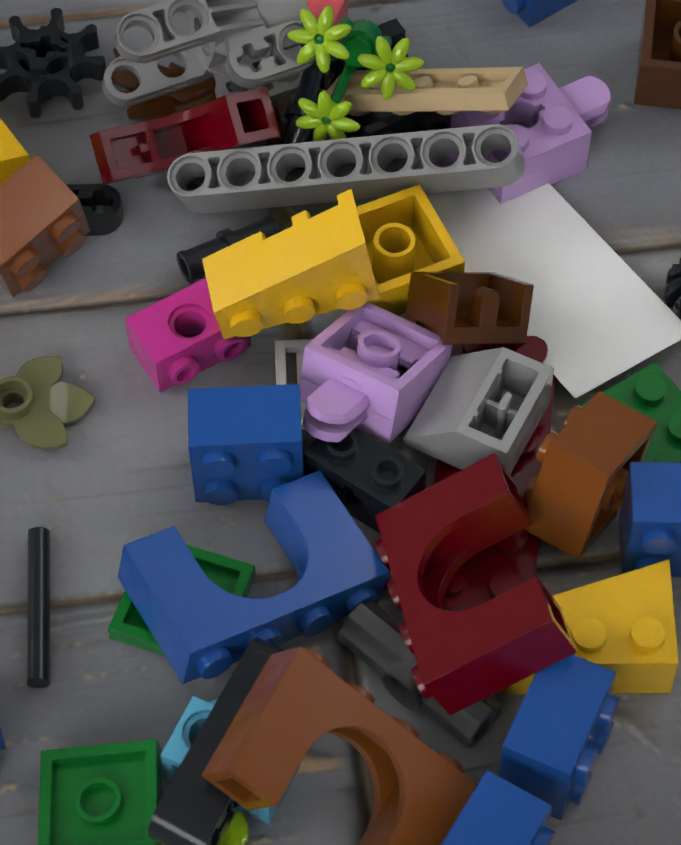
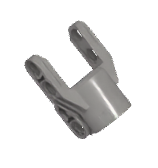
M166 0L132 11L124 15L117 24L114 42L115 48L121 56L112 61L105 69L102 81L103 93L115 105L122 107L133 106L199 84L214 77L216 80V99L224 95L237 93V91L229 92L227 90L231 81L240 87L248 88L247 90L267 86L271 102L290 97L297 93L303 71L309 68L316 60V56H314L310 61L298 64L296 58L301 50V43H296L287 36V33L291 30L305 29L299 13L303 8L309 10L307 1ZM186 10L189 25L188 34L181 33L173 25L172 17L175 13ZM132 26L144 27L152 35L153 43L150 47L136 50L127 45L123 33ZM170 55L176 56L183 62L185 72L179 77H166L158 69V60ZM119 70L131 71L138 78L139 87L132 93L120 92L113 86L111 77ZM297 74V79L292 83L283 84L277 81Z

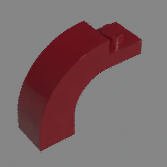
M266 86L224 95L189 110L149 121L98 131L89 136L103 185L131 178L139 179L167 172L174 160L188 153L249 148L281 135Z

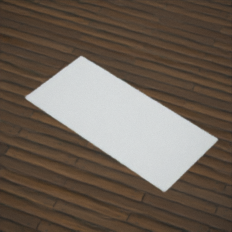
M549 183L502 204L499 203L488 188L429 193L426 195L465 261L464 272H494L534 285L527 336H537L546 342L548 353L543 364L554 368L553 375L574 398L584 395L681 340V320Z

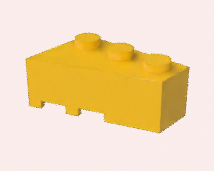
M352 188L336 195L339 204L313 217L310 216L307 210L292 216L293 226L268 238L260 231L202 258L213 312L224 339L235 336L250 337L259 333L262 329L285 323H303L316 315L339 309L353 310L362 307L367 302L380 299Z
M669 559L553 595V598L562 608L577 653L573 655L616 672L611 694L671 693L679 659ZM535 674L499 691L498 694H526Z

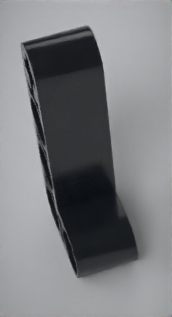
M259 637L254 638L249 644L159 801L150 821L148 829L149 838L164 845L220 844L240 804L201 775L270 655L285 651V649Z

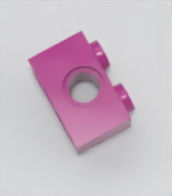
M206 278L125 318L129 348L159 392L174 385L186 384L193 380L199 372L221 361H231L251 346V336L223 338L213 312ZM187 335H198L195 337H185Z

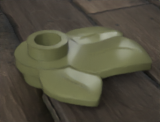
M60 356L37 357L24 363L16 376L5 377L0 380V426L14 429L19 439L30 447L43 450L60 449L68 444L65 426L73 425L82 420L94 406L95 399L91 393L83 388L60 381L63 374V363ZM14 402L22 404L15 408H6L9 404Z

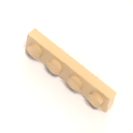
M524 67L417 69L407 72L415 82V90L409 91L396 83L392 97L389 100H385L381 93V82L369 88H363L360 84L363 77L371 70H355L341 102L348 101L352 103V108L349 111L351 116H362L370 112H392L393 114L403 116L423 111H437L440 115H451L460 111H483L485 114L494 115L509 111L528 86ZM339 77L327 90L330 97L335 89Z

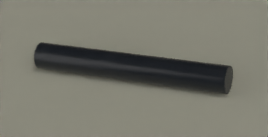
M34 527L28 530L27 685L32 688H44L50 685V531L44 527Z

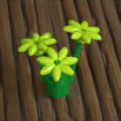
M330 5L324 7L318 20L308 9H301L299 15L305 29H294L287 33L290 40L305 44L296 58L298 64H304L316 56V62L320 71L327 73L331 63L330 54L346 62L331 97L327 91L322 90L318 96V105L306 98H300L298 101L299 107L307 115L299 117L295 124L303 129L315 128L313 141H323L328 134L332 140L346 138L344 132H356L360 129V125L356 121L344 117L351 110L352 103L348 101L341 102L356 67L372 69L361 80V86L369 88L381 82L382 97L385 100H389L393 95L396 83L409 91L415 90V82L407 72L417 70L424 65V60L419 57H405L410 47L409 38L401 39L391 50L392 39L389 36H382L381 30L372 21L362 19L352 22L350 18L344 17L338 25L332 26L334 10Z

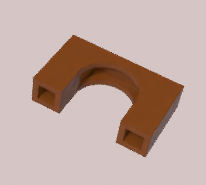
M299 646L271 654L201 776L248 811L277 806L311 745L323 734H332L344 739L356 748L368 765L373 779L375 791L373 814L358 845H441L478 785L462 773V765L453 757L434 751L418 739L419 732L411 724L404 720L390 717L374 704V697L366 689L353 683H346L329 669L330 664L326 658L318 652Z

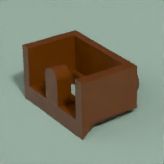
M411 272L405 316L415 319L417 325L439 334L443 345L526 344L534 285L494 272Z

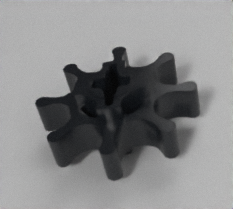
M53 8L51 10L49 24L40 26V29H29L22 24L20 17L12 16L9 19L12 39L16 42L10 46L0 47V69L8 70L0 74V101H4L8 96L16 92L29 93L27 95L29 114L32 118H39L41 116L43 102L46 99H52L53 96L67 98L74 110L82 109L84 106L82 90L76 83L89 78L102 82L106 69V62L103 56L84 55L89 51L98 49L100 46L96 25L89 24L77 33L64 32L63 13L60 8Z

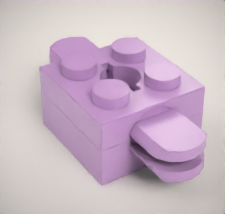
M538 63L524 69L528 86L509 111L494 115L485 114L483 111H460L452 114L451 128L498 124L510 128L516 134L525 161L524 171L520 178L511 185L488 188L500 204L548 183L552 185L586 170L592 135L590 128L607 120L610 105V90L601 79L586 76L558 88L541 64ZM507 149L495 150L490 153L487 161L492 163L501 162L509 156L511 151ZM450 153L443 155L438 159L436 166L442 168L449 167L456 162L459 156Z
M369 302L360 308L347 310L305 345L299 380L300 400L306 403L303 427L313 437L328 442H340L357 427L372 437L390 443L417 417L449 362L453 345H443L439 334L417 325L415 319L405 316L406 312L401 316H397Z

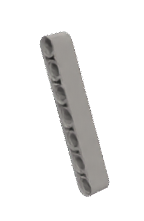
M490 124L188 153L181 155L172 162L168 169L167 180L168 185L186 209L193 213L207 214L338 202L336 195L351 188L354 200L382 198L418 184L421 185L425 194L504 187L513 184L520 178L524 171L525 161L516 134L504 125ZM507 149L511 151L509 156L501 162L492 163L487 161L490 153L495 150ZM450 153L459 156L456 162L449 167L442 168L436 166L438 159L443 155ZM398 158L407 160L405 166L399 171H385L386 166L392 160ZM343 164H356L353 172L349 175L335 177L337 169ZM305 168V172L298 180L292 182L285 181L286 176L293 169ZM248 172L255 173L252 181L247 185L236 186L240 176ZM198 177H205L203 184L198 189L187 191V187L192 180Z

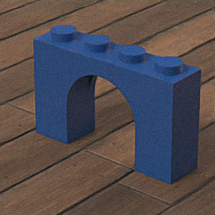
M320 470L272 488L264 521L293 564L298 576V583L282 594L268 598H247L223 590L206 576L175 526L123 545L118 579L182 684L200 677L211 679L224 673L233 663L240 661L254 638L259 637L276 646H280L282 643L300 635L312 637L325 630L331 622L348 616L360 603L364 604L374 601L378 605L389 571Z

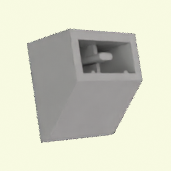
M505 347L452 356L405 435L403 444L462 470L495 453L509 474H511L549 405L554 368Z

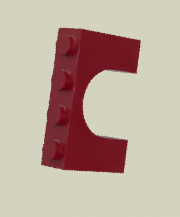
M495 453L375 515L381 534V539L376 541V548L383 563L393 576V579L387 582V587L394 603L403 612L405 621L399 624V630L406 646L415 655L417 665L411 668V673L417 688L425 699L428 700L434 697L451 716L577 653L562 608L537 576L479 606L458 611L443 609L447 587L454 574L467 560L480 551L532 525L518 484Z

